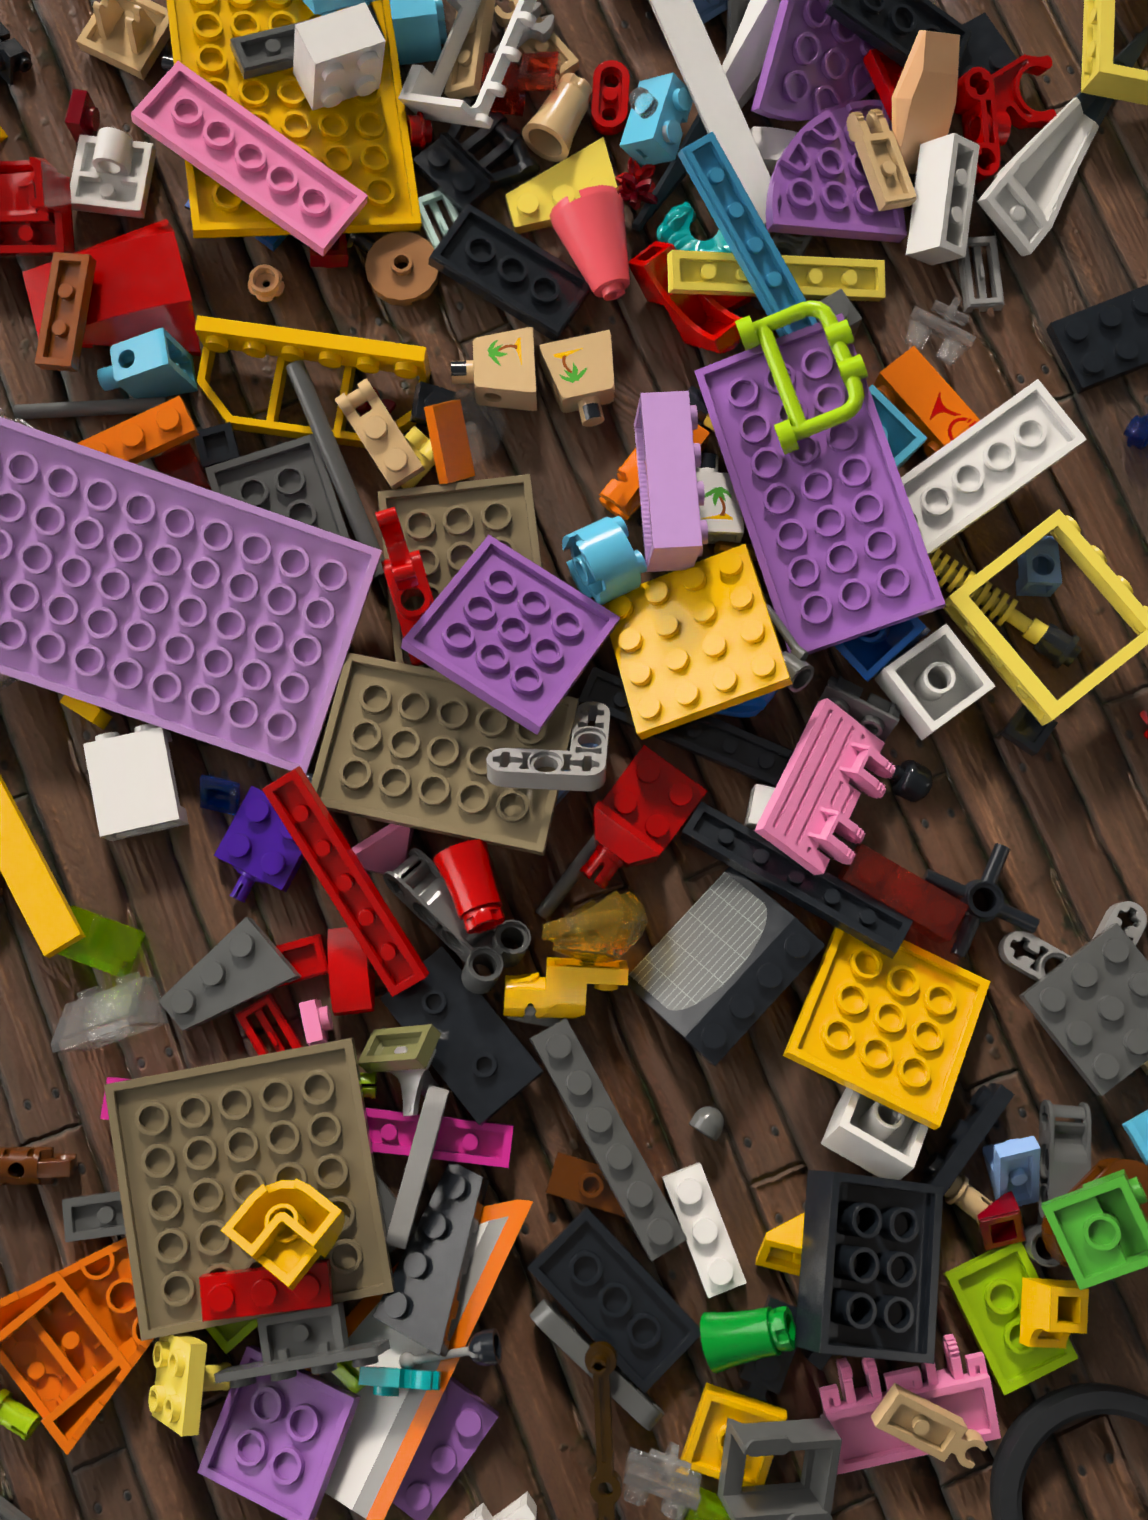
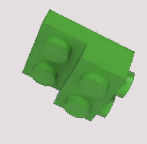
M1124 1169L1085 1183L1083 1188L1043 1202L1041 1205L1080 1290L1148 1267V1218L1141 1205L1147 1203L1148 1198L1138 1177L1129 1179Z

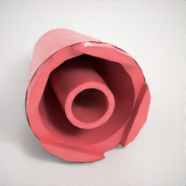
M598 185L579 190L581 197L569 202L567 196L560 200L552 208L550 219L555 232L594 295L604 298L606 301H611L623 296L625 289L630 285L623 198L613 186Z

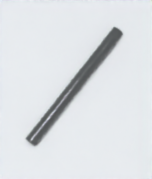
M303 360L294 361L286 366V370L357 542L381 550ZM383 553L373 580L385 577L381 563L382 560H385Z

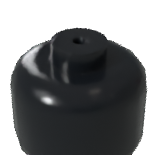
M905 760L900 766H895V772L890 777L894 780L892 791L895 795L910 802H917L929 793L933 780L932 772L927 767L915 760Z

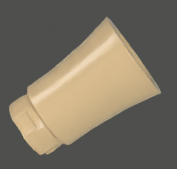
M574 73L564 74L559 83L553 86L537 113L524 126L522 136L526 145L541 158L552 162H561L567 159L577 129L589 108L590 95L593 90L586 79L580 78Z

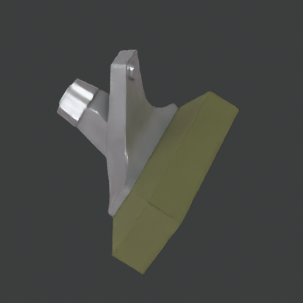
M432 1024L374 1029L358 1060V1065L367 1073L386 1071L398 1078L402 1090L403 1116L417 1115L420 1095L426 1096L429 1085L439 1087L428 1069L435 1056V1047L441 1036V1033Z

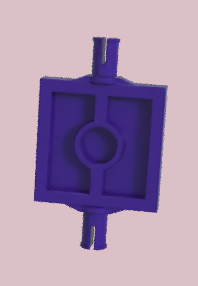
M251 786L214 854L215 857L231 864L241 874L229 896L243 903L246 902L245 900L255 882L270 884L287 892L305 858L264 792L254 786Z

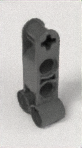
M412 848L409 851V857L394 871H386L383 874V879L388 888L465 962L461 979L465 988L475 994L488 993L496 985L503 967H514L524 957L530 945L531 935L527 926L520 921L506 920L496 928L483 933L468 934L466 932L463 920L459 919L453 899L435 863L421 850ZM509 938L514 940L518 945V949L506 948L502 944L501 939ZM477 964L485 965L491 971V975L486 977L480 976L474 971L473 966Z
M1045 1099L1040 1106L1039 1146L1041 1153L1037 1224H1030L1024 1228L1027 1241H1023L1022 1244L1030 1260L1042 1266L1055 1267L1060 1264L1048 1251L1041 1256L1036 1252L1035 1245L1038 1238L1042 1236V1220L1045 1216L1041 1207L1042 1203L1067 1194L1091 1170L1092 1122L1090 1108L1086 1102H1081L1078 1106L1052 1104L1050 1100ZM1055 1118H1074L1075 1121H1056Z

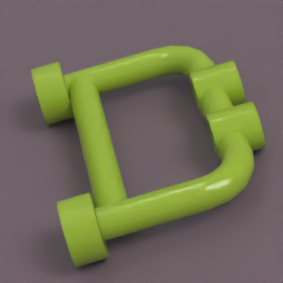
M809 300L795 304L755 322H752L750 315L735 321L746 351L761 345L788 419L774 425L784 455L799 449L797 441L850 420L862 408L865 394L861 379L868 377V373L861 355L858 354L852 357L847 346L854 342L847 319L838 322L836 315L829 306L820 301ZM806 317H816L823 326L825 336L835 357L849 397L847 402L841 407L806 420L773 331Z

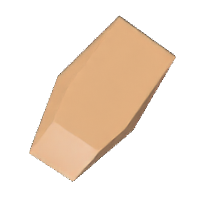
M919 30L892 95V131L907 171L910 174H916L920 144L946 136L949 133L957 96L960 35Z

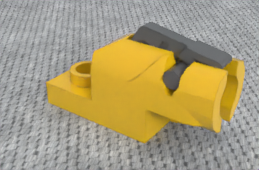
M547 957L546 977H539V972L515 976L506 975L503 1016H507L510 1020L551 1027L565 1018L573 1019L583 1016L586 1011L587 984H594L595 989L604 991L617 990L618 985H628L629 969L627 960H615L604 964L582 962L574 958Z

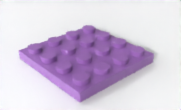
M488 535L403 638L401 648L538 735L613 632L620 617Z

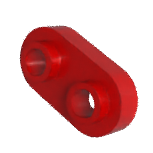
M615 60L602 62L596 67L593 74L591 123L594 129L603 135L618 134L625 128L627 123L630 74L624 64ZM613 83L616 87H607L606 85ZM611 116L614 120H605L603 118Z

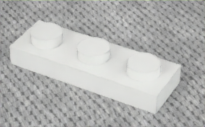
M695 1163L663 1176V1182L679 1224L687 1237L686 1242L707 1297L711 1298L746 1284V1279L701 1163Z

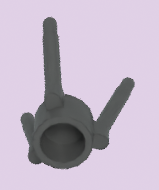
M767 604L774 627L792 650L790 653L787 651L782 652L793 683L786 687L792 692H798L808 685L814 674V668L805 661L809 653L799 646L779 616Z

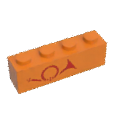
M915 346L911 347L879 372L874 386L927 437V440L922 445L928 458L980 421L976 414Z

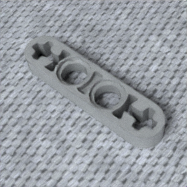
M432 1085L428 1087L385 1241L387 1245L406 1249L450 1090Z

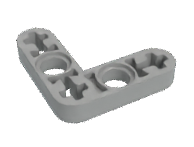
M594 701L585 702L578 706L572 729L570 751L499 748L493 750L486 758L488 780L496 786L509 788L594 791L604 785L606 779L610 733L609 708L600 702ZM589 721H595V727L588 726ZM584 743H594L598 744L599 746L587 748L582 747L580 745ZM540 767H552L556 770L552 772H541L536 769Z
M1132 901L1119 902L1110 906L1093 938L1111 924L1118 923L1121 927L1122 920L1117 917L1118 913L1129 911V919L1134 922L1133 926L1124 927L1122 930L1136 946L1147 923L1144 909ZM1014 931L1004 935L998 946L999 955L1003 962L1035 981H1039L1046 975L1044 966L1048 959L1054 957L1063 962L1070 957L1065 952L1026 931ZM1023 940V949L1034 955L1039 954L1041 949L1043 953L1036 960L1028 956H1018L1015 959L1013 957L1015 950L1010 947L1011 942L1015 943Z

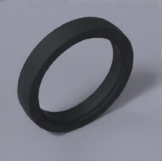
M1079 1383L1053 1390L1031 1403L1010 1425L997 1449L990 1478L992 1519L1023 1520L1022 1491L1027 1469L1039 1447L1053 1432L1073 1420L1102 1414L1127 1417L1148 1426V1396L1112 1384Z

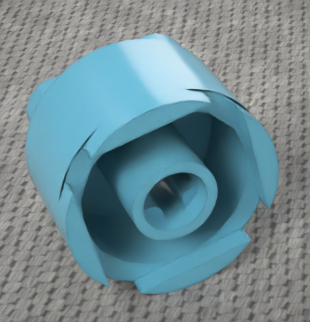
M620 516L602 518L565 535L562 539L563 551L568 549L571 551L573 559L566 563L577 588L587 597H593L595 602L600 605L639 588L641 585V573L647 571L645 559L640 551L633 550L627 538L629 536L627 526Z

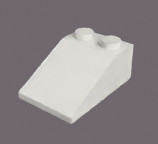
M846 1087L833 1112L821 1144L879 1178L901 1180L914 1169L929 1127Z

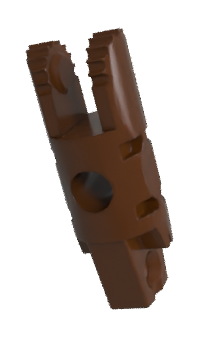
M0 1147V1185L54 1183V1178L70 1177L77 1170V1154L54 1153V1147Z

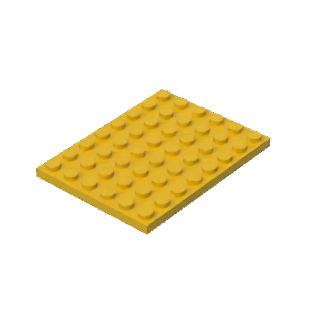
M166 0L173 64L177 61L181 62L368 195L367 204L343 233L420 231L421 216L405 104L398 99L402 90L389 0L373 1L370 4L386 41L380 88L367 96L358 95L343 100L334 107H322L313 111L293 74V67L244 79L231 50L230 39L314 19L322 15L314 14L302 0ZM185 160L193 238L291 235Z

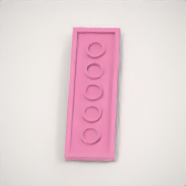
M179 61L174 64L131 112L132 122L321 256L328 252L367 204V194Z

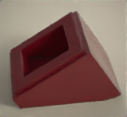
M1012 1191L1003 1194L977 1215L985 1250L1027 1241L1021 1212Z

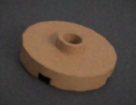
M399 231L389 233L374 243L367 253L365 270L368 283L377 297L388 304L407 306L412 305L414 301L419 299L422 301L430 296L438 284L440 271L428 265L429 257L435 250L430 242L416 233ZM402 262L408 264V266L404 269H399L396 267L397 264Z

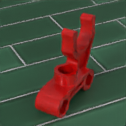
M1024 54L992 75L985 68L973 67L958 79L954 113L962 115L963 137L980 145L975 186L998 171L1001 160L1000 146L1007 142L1010 136L1011 124L1018 129L1033 127L1043 129L1057 115L1054 109L1041 112L1030 108L1023 100L1019 89L1020 79L1023 74L1028 73L1040 76L1052 67L1053 62L1050 56L1037 57Z
M391 507L375 512L389 555V559L382 560L381 563L404 638L434 602V598L419 550L409 552L396 508ZM418 596L424 599V604L417 610L411 611L404 608L405 602L410 597ZM409 654L412 665L421 666L425 664Z

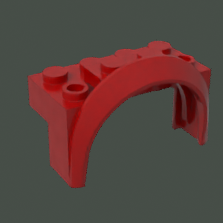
M29 157V160L0 161V257L53 256L54 252L75 253L70 177L58 173V170L45 158Z

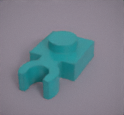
M363 1366L360 1367L358 1385L374 1386L373 1395L399 1396V1388L440 1390L441 1371Z

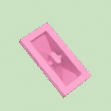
M389 824L352 847V850L366 871L384 874L386 871H394L408 858L414 828Z

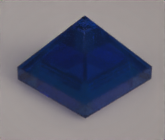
M201 775L200 807L236 815L240 808V783L229 778Z

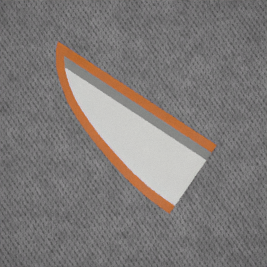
M513 1200L482 1208L477 1233L472 1235L467 1257H470L467 1274L462 1276L457 1300L460 1303L456 1319H452L447 1341H450L448 1350L466 1346L533 1201ZM398 1263L392 1268L393 1274ZM383 1294L363 1298L345 1318L349 1346L389 1339L390 1349L378 1356L379 1362L368 1366L401 1368L399 1358L405 1352H410L413 1355L432 1353L431 1350L373 1317ZM460 1357L415 1364L412 1368L416 1370L441 1371L440 1390L399 1388V1396L373 1395L374 1386L366 1385L360 1392L355 1393L361 1396L326 1488V1494L367 1520L385 1519ZM311 1367L305 1368V1370L311 1372ZM332 1372L315 1374L349 1390Z

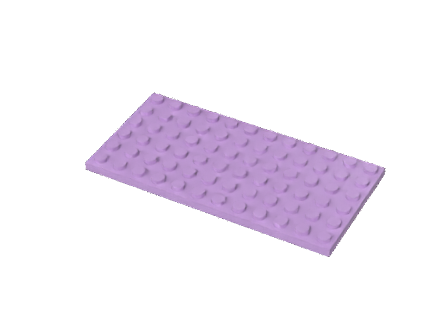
M0 417V673L290 771L300 766L305 775H307L340 679L346 655L350 650L383 551Z

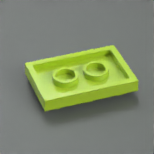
M1022 1242L991 1249L943 1273L980 1352L985 1356L990 1373L999 1391L1004 1396L1078 1359L1069 1337L1066 1349L1028 1347L1019 1343L1022 1277L1039 1278Z

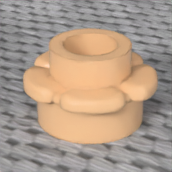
M258 265L250 272L248 290L251 295H256L259 301L270 302L275 296L279 297L283 293L285 284L282 281L283 276L279 270L270 265ZM265 282L270 283L268 287L263 286Z

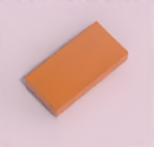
M461 399L424 407L439 484H449L475 476Z

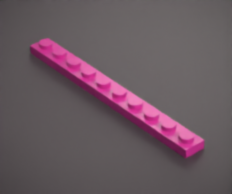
M107 1077L106 1084L130 1079ZM104 1092L100 1119L109 1120ZM365 1107L373 1152L409 1156L420 1114L403 1116L402 1111ZM443 1116L431 1159L509 1168L514 1125L485 1122L480 1126L476 1120Z

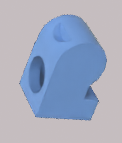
M1045 536L1017 558L1019 578L1016 581V596L1051 597L1062 584L1059 546L1053 536Z

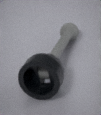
M496 1328L482 1330L475 1333L467 1347L450 1349L446 1357L439 1356L434 1352L420 1355L405 1352L399 1358V1365L402 1369H412L415 1364L470 1356L472 1361L480 1366L498 1365L502 1361L500 1336Z

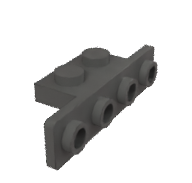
M343 1302L334 1303L328 1307L287 1312L257 1318L263 1361L227 1367L215 1373L214 1378L215 1383L230 1381V1388H240L256 1383L257 1376L270 1374L271 1381H281L297 1376L296 1370L311 1367L312 1374H322L338 1369L337 1363L351 1360L353 1367H363L379 1362L378 1356L390 1349L389 1339L349 1346Z

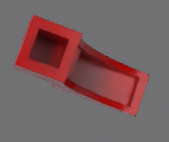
M655 241L628 261L629 268L646 300L665 306L685 344L720 354L731 351L739 344L741 337L735 321L742 317L725 309L710 295L668 293L667 254L671 250H676L673 244Z

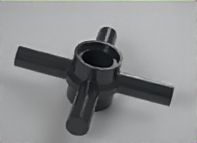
M995 843L981 879L970 881L965 885L930 869H927L922 884L958 899V908L965 916L950 951L952 955L966 959L980 923L991 921L995 917L1031 933L1036 931L1040 919L1005 904L1003 893L996 885L1009 855L1010 848ZM976 890L983 892L988 899V906L984 912L978 910L973 904V894Z

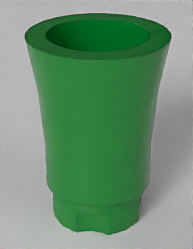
M768 1306L734 1312H704L701 1316L700 1336L707 1364L715 1374L744 1363L779 1356L782 1352L795 1350L796 1347L794 1346L796 1326L792 1312L787 1306L774 1309Z

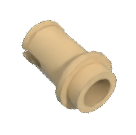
M965 1175L957 1176L944 1195L946 1203H954L976 1220L978 1224L977 1215L993 1203V1201H990L969 1184L968 1177Z

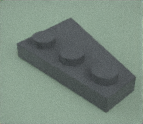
M245 917L158 1001L182 1031H191L232 1011L234 1007L251 999H257L269 993L270 990L284 983H290L302 976L252 918Z

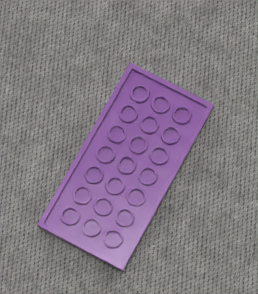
M842 313L836 315L838 322L845 320ZM821 322L776 339L806 420L841 407L847 402L849 397L848 391L841 378ZM853 343L848 344L851 356H856L857 353ZM761 345L694 371L774 611L799 646L809 654L946 607L866 378L861 379L865 397L862 408L856 416L842 424L797 441L799 449L784 455L774 425L787 420L788 417ZM785 642L786 647H787V650H788V652L790 653L792 650L789 648V646H788L787 643Z

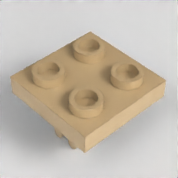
M101 0L100 3L94 1V13L76 40L80 50L144 80L170 38L167 8L151 0Z

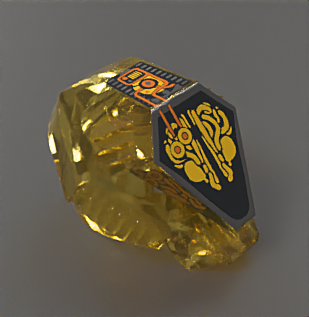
M614 891L598 903L591 900L563 918L544 924L541 938L543 941L550 940L554 943L553 951L582 962L605 964L620 959L641 938L648 920L644 905H641L638 898L632 892L628 891L619 894L617 891Z

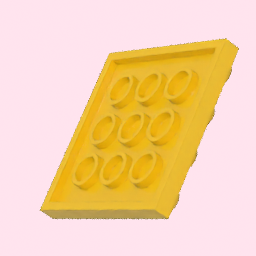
M746 544L696 562L694 567L687 570L673 571L642 583L639 588L602 605L620 617L617 626L610 634L636 733L641 740L793 684Z
M835 927L783 1056L936 1130L941 1126L991 981L906 940H903L897 953L891 959Z

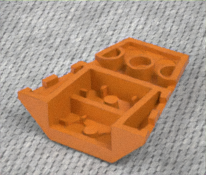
M126 1237L0 1299V1363L43 1418L41 1420L42 1424L68 1456L155 1339L141 1341Z

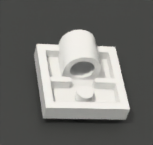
M112 127L100 128L97 136L80 134L70 182L72 210L144 219L156 157V149L153 143L133 141L127 133Z

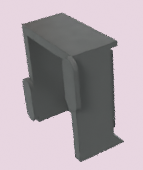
M820 1414V1418L758 1423H741L727 1417L717 1496L730 1519L832 1520L831 1510L842 1439L824 1414ZM805 1450L801 1482L742 1487L747 1454L751 1457L784 1455L789 1451Z

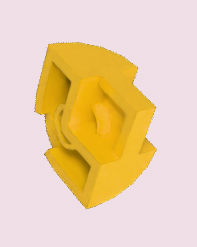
M298 1179L280 1180L266 1186L262 1184L256 1189L221 1231L293 1291L320 1255L326 1258L342 1232L345 1216L341 1209L309 1184Z

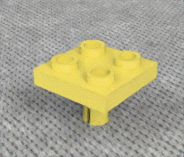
M187 1332L160 1337L159 1341L155 1343L153 1362L156 1367L155 1385L150 1388L148 1398L152 1416L182 1437L199 1435L203 1392L228 1391L230 1389V1381L215 1383L214 1374L230 1367L231 1364L223 1362L222 1364L205 1365L207 1343Z

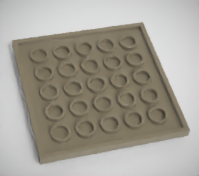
M354 1037L104 1085L141 1341L287 1313L278 1312L203 1322L199 1277L202 1274L263 1267L227 1237L221 1229L245 1200L262 1184L266 1186L280 1180L298 1179L305 1182L344 1212L345 1222L335 1245L326 1258L320 1255L317 1259H330L334 1303L394 1292V1277L389 1247L385 1242L387 1235Z

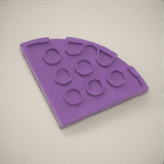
M781 0L751 111L781 121L812 120L826 110L831 112L835 109L846 107L849 102L860 101L875 88L863 58L870 49L876 48L825 13L830 0Z
M881 100L849 102L846 107L835 109L831 112L826 110L800 129L784 149L770 179L765 213L766 229L768 232L900 243L907 236L903 208L879 212L855 147V142L850 140L849 131H847L846 127L847 117L851 112L861 111L866 118V114L871 109H880L887 120L890 131H892L891 121Z

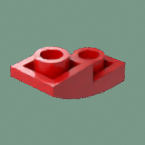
M349 927L328 929V974L333 1014L341 1016L374 1012L375 973L370 968L369 959Z

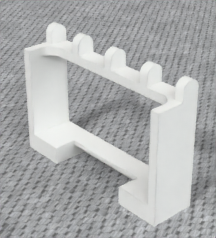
M447 0L458 11V14L434 71L431 74L423 65L412 64L398 99L416 115L418 111H421L424 119L490 129L493 119L488 114L495 97H504L507 88L501 83L510 62H519L522 53L516 48L525 27H534L537 18L531 13L537 0L518 1L478 98L472 107L464 100L443 98L441 95L481 0Z

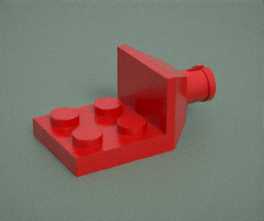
M643 745L602 802L598 800L593 809L594 843L597 847L579 871L588 879H591L596 870L602 865L604 868L595 878L594 883L606 889L609 885L608 882L622 866L628 868L656 862L705 796L707 790L650 748Z

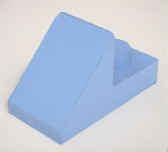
M1034 1136L1010 1139L983 1147V1156L995 1201L1006 1192L1012 1191L1018 1206L1039 1202L1041 1148Z

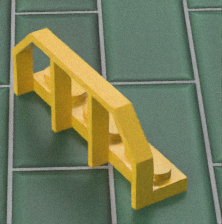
M197 315L195 331L203 344L197 383L226 423L230 422L234 430L296 439L313 434L310 426L278 422L287 376L286 366L289 362L307 360L319 362L322 366L328 368L345 366L340 395L345 393L346 396L352 392L356 368L370 374H375L379 371L393 372L395 375L406 379H413L419 376V382L429 383L431 369L427 349L423 346ZM228 350L242 351L246 355L255 358H264L266 355L278 356L266 420L231 415L209 385L215 352L225 353ZM338 406L334 430H332L337 444L365 448L357 433L345 431L347 418ZM412 410L395 421L402 434L417 424L410 422Z

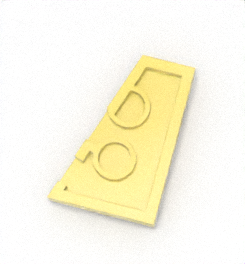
M604 137L506 194V203L514 232L521 234L551 227L550 213L552 208L567 196L569 202L580 198L579 190L598 185L617 188Z

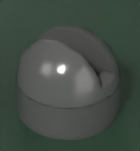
M706 1106L695 1112L689 1125L717 1142L724 1129V1119L722 1113L717 1108Z

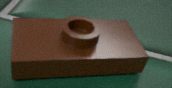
M560 1151L557 1152L546 1193L625 1217L597 1163Z

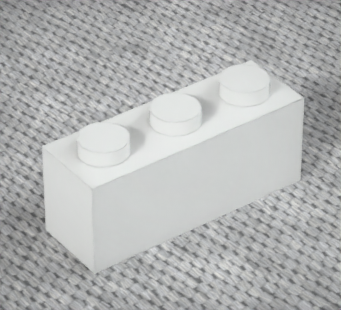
M956 133L920 144L914 188L917 200L912 204L906 250L907 256L931 266L966 256L980 145Z

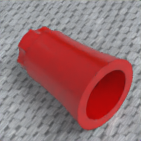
M480 839L455 844L439 852L433 858V862L445 881L459 919L463 920L466 932L468 934L483 933L504 923L505 917L501 909L502 902L490 864L488 844Z

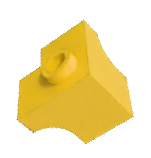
M1022 1277L1019 1343L1028 1347L1066 1349L1067 1340L1071 1333L1087 1334L1089 1289L1080 1290L1076 1280Z

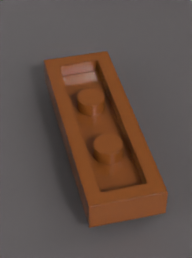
M53 253L34 363L41 369L78 372L97 262L90 254Z

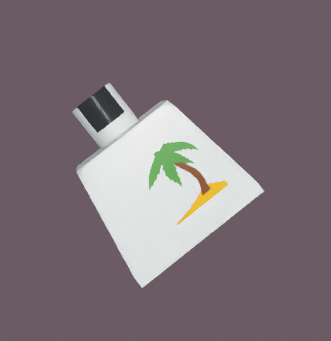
M701 453V466L696 468L697 481H703L704 506H699L700 520L707 521V544H715V542L720 540L740 543L744 534V523L729 473L718 472V455Z

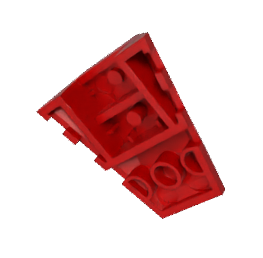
M167 218L74 253L90 254L97 261L82 348H93V345L112 346L163 327L191 355L201 356L199 338L195 331L196 321L192 299L175 233ZM52 261L22 272L38 340Z

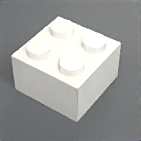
M365 2L295 24L293 74L312 111L322 107H334L341 101L358 95L367 96L380 88L386 41Z
M947 624L893 661L875 678V681L891 702L896 704L895 707L901 711L902 716L921 740H924L995 687Z

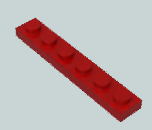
M299 766L262 789L391 996L393 997L425 979L429 971L302 768Z

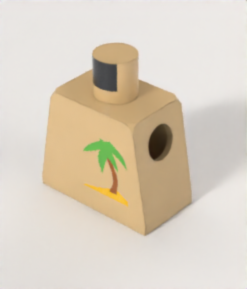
M533 327L476 337L473 340V360L451 361L452 385L474 384L476 403L482 406L537 411Z
M610 330L539 345L540 364L561 411L569 413L579 410L582 425L585 427L596 426L604 422L605 418L601 405L610 404L614 401L615 390Z

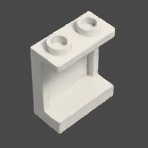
M143 724L135 727L134 733L119 735L118 732L103 733L95 736V741L83 744L100 837L109 841H115L189 824L186 809L180 806L168 744V742L172 741L171 733L165 728L153 724Z

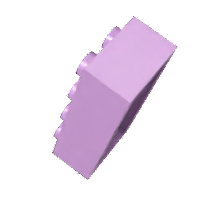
M689 391L641 393L639 398L634 431L644 555L647 566L646 572L678 571L694 567L697 558L703 554V544L708 543L707 521L700 520L699 506H704L703 481H697L696 468L701 466L700 443H693V430L697 429L698 412L696 405H690Z

